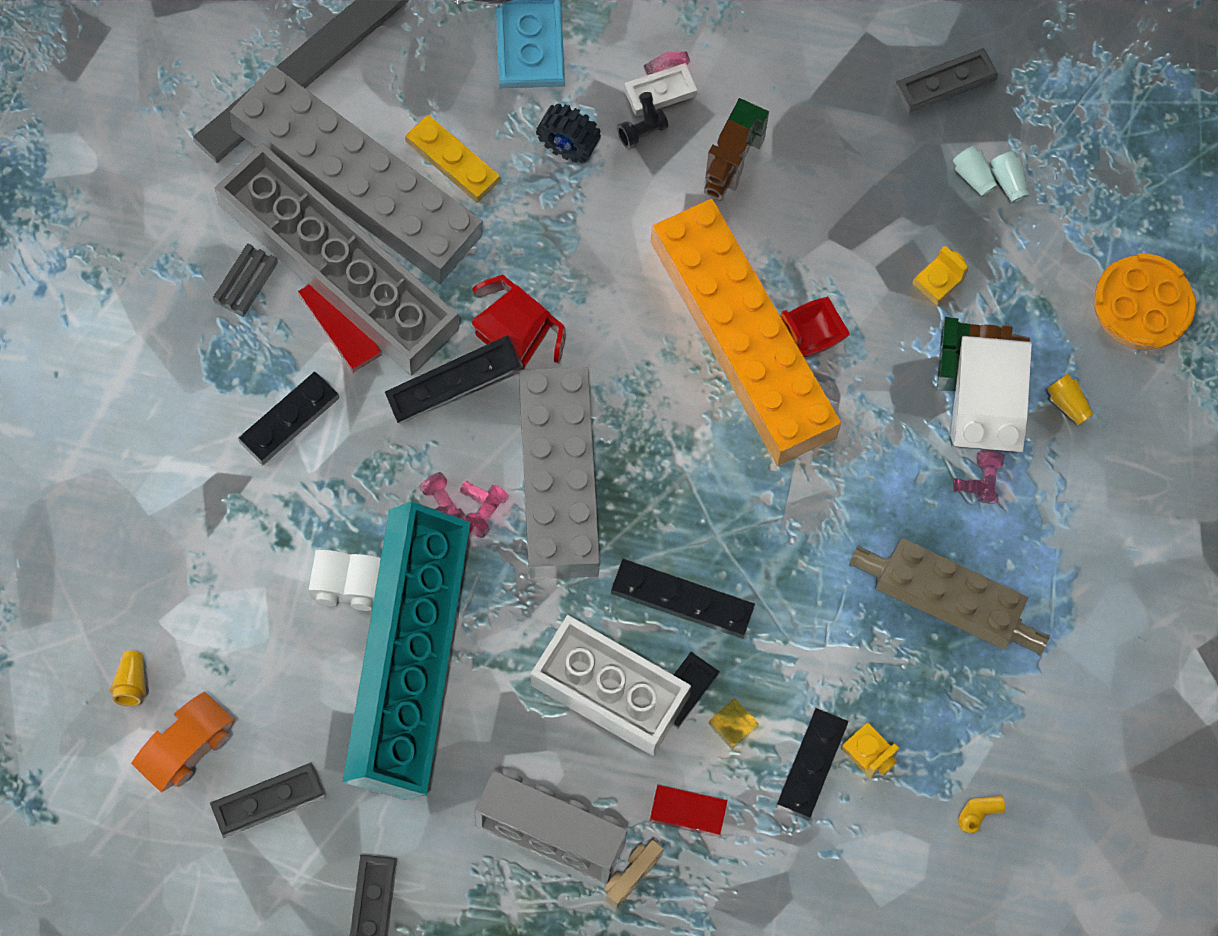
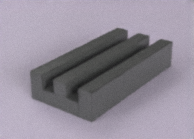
M247 243L214 294V303L244 317L278 264L277 258L272 255L269 257L265 254V251L261 249L256 250L253 245ZM252 257V261L250 262L249 266L247 267L242 277L236 284L235 288L233 289L229 297L225 299L226 295L232 288L240 273L248 263L249 259ZM261 262L265 265L239 305L235 304Z

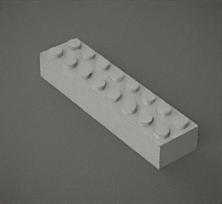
M274 65L268 69L230 111L231 126L235 132L257 148L263 143L331 204L438 284L444 281L482 237L483 220Z
M263 143L214 187L218 205L302 280L320 293L410 375L417 371L458 331V314Z

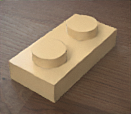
M653 839L647 847L640 844L628 859L631 866L623 875L617 872L606 884L604 889L608 893L605 897V903L617 911L660 860L664 848Z

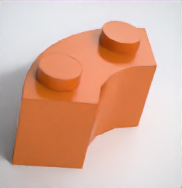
M205 691L177 710L174 716L178 720L163 735L157 730L131 762L160 792L174 785L176 787L182 786L193 773L191 769L210 750L216 751L222 747L229 738L227 731L234 722V719Z

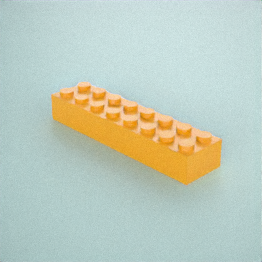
M711 198L652 225L651 244L775 464L779 466L836 439L841 427L840 419L713 199Z

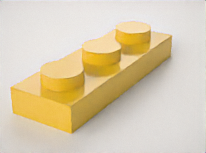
M429 114L405 135V142L476 203L500 182V175Z

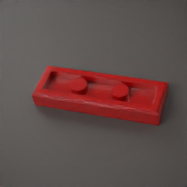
M308 284L298 290V295L353 373L382 356L375 342L312 286Z

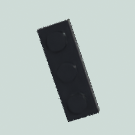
M314 371L239 436V443L263 466L339 399L338 393Z
M815 708L776 808L807 821L810 820L849 721Z

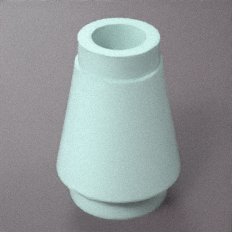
M974 145L961 152L952 160L956 166L954 170L981 197L998 186L982 150L978 151Z
M1015 151L1004 153L990 161L992 166L991 172L1011 203L1019 202L1029 196L1021 157L1016 156Z

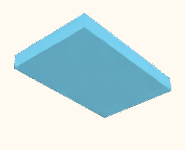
M496 0L499 89L565 87L561 0Z

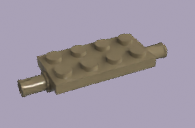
M900 539L892 557L888 556L887 559L858 545L849 566L877 577V582H879L876 587L877 590L1005 650L1008 644L1011 645L1014 642L1041 656L1050 638V635H1046L1021 623L1022 619L1020 616L1029 597L906 539Z

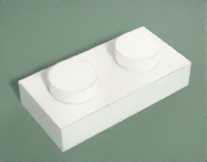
M686 63L624 83V91L636 117L643 114L642 104L639 99L641 93H652V102L656 110L697 96V88Z

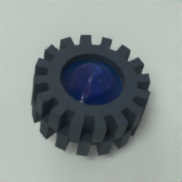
M561 104L551 105L536 128V135H539V141L545 142L544 147L553 149V154L558 155L559 153L565 160L570 158L572 162L577 163L578 160L581 163L585 162V160L589 159L601 138L600 128H596L597 124L595 121H589L590 117L587 114L581 115L579 113L580 110L577 108L571 110L570 105L566 104L563 107Z

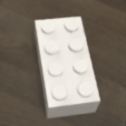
M569 615L566 616L530 673L532 687L651 756L655 755L689 699L691 685Z

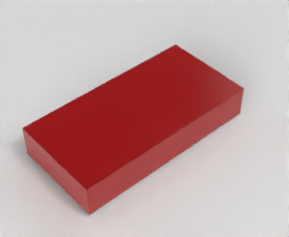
M657 785L649 822L720 838L728 800Z

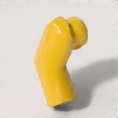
M1001 795L970 799L959 814L958 824L960 829L968 834H974L981 828L980 825L986 815L1005 813L1004 797Z

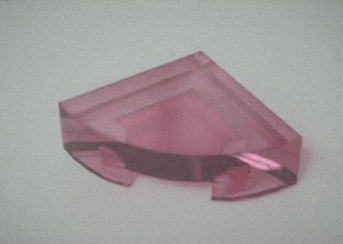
M687 51L666 52L643 66L646 74L650 75L683 63L688 65L691 61Z

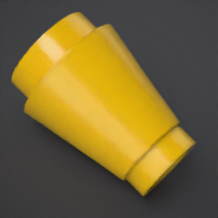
M1069 373L1046 389L1051 395L1049 399L1074 421L1077 426L1094 414L1077 379L1073 380Z
M129 650L122 654V659L110 687V693L113 695L112 700L116 704L137 706L141 703V698L146 695L144 655L138 651Z

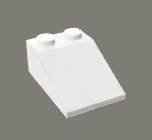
M962 336L950 432L954 446L1023 452L1028 415L1031 342Z

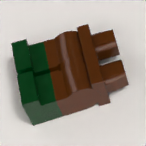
M741 98L738 99L719 135L718 146L712 144L708 152L705 176L708 181L704 187L705 194L722 200L728 188L736 191L740 182V176L742 175L744 160L750 147L753 146L760 149L765 140L769 117L768 110Z
M945 317L941 330L937 390L956 391L962 336L1030 342V337L1012 334L1013 326L1002 325L1001 328L988 324H967L958 322L959 318Z

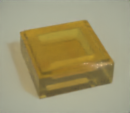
M734 698L709 720L708 725L733 750L758 728L759 723Z

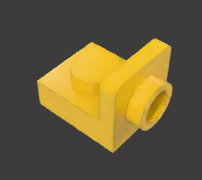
M943 246L939 250L937 258L914 278L912 284L937 306L964 281L969 267L960 253L951 251L947 246Z
M868 722L841 747V750L870 780L878 772L884 776L898 763L895 757L900 748L895 743L891 746Z

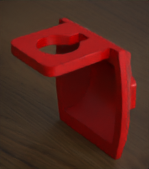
M828 296L805 303L790 312L787 310L781 312L780 317L803 357L824 351L850 336L847 327Z

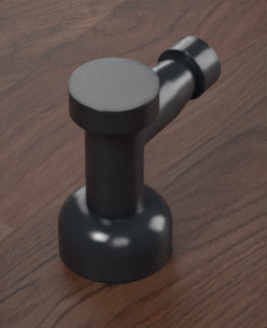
M644 92L639 95L644 121L635 125L625 121L617 125L619 138L627 149L636 146L640 136L656 129L662 131L669 126L662 110L656 111L652 102L651 92Z

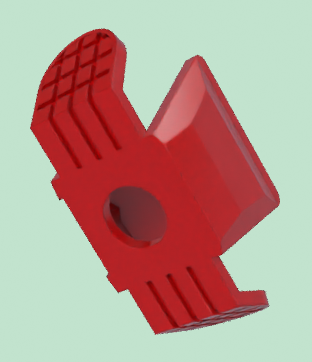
M503 274L482 281L472 288L474 296H486L501 290L507 291L506 294L472 320V326L477 329L475 334L483 343L487 345L504 336H511L524 367L519 370H524L551 328L557 333L554 362L560 363L566 339L565 326L552 316L546 308Z

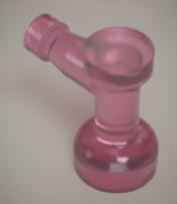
M991 450L978 452L977 464L983 468L982 480L954 478V492L978 494L977 500L981 503H997L999 494L995 492L997 469L1004 465L1005 455Z
M442 472L431 475L419 485L420 490L425 496H433L439 507L435 510L460 519L465 516L461 508L457 509L444 489L447 485V479Z
M466 480L460 488V493L470 496L473 500L482 504L477 513H468L463 520L470 522V533L477 537L485 538L490 530L489 518L499 504L505 503L509 496L502 488L496 485H492L487 492L482 488L473 486L471 482Z

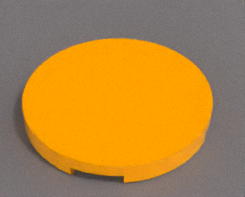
M1138 253L1137 256L1123 258L1117 262L1114 261L1106 268L1095 289L1094 309L1101 326L1119 343L1138 350H1156L1175 343L1188 330L1196 311V295L1194 296L1191 285L1184 276L1185 273L1176 264L1158 255Z

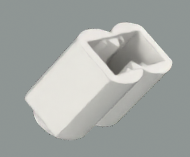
M316 550L309 585L311 598L316 599V603L324 606H336L337 602L351 603L350 606L354 609L362 611L371 610L381 558L360 554L350 555L331 550Z

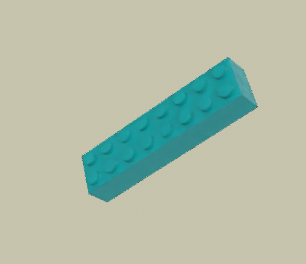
M412 501L392 508L388 513L343 783L401 800L427 795L470 522Z

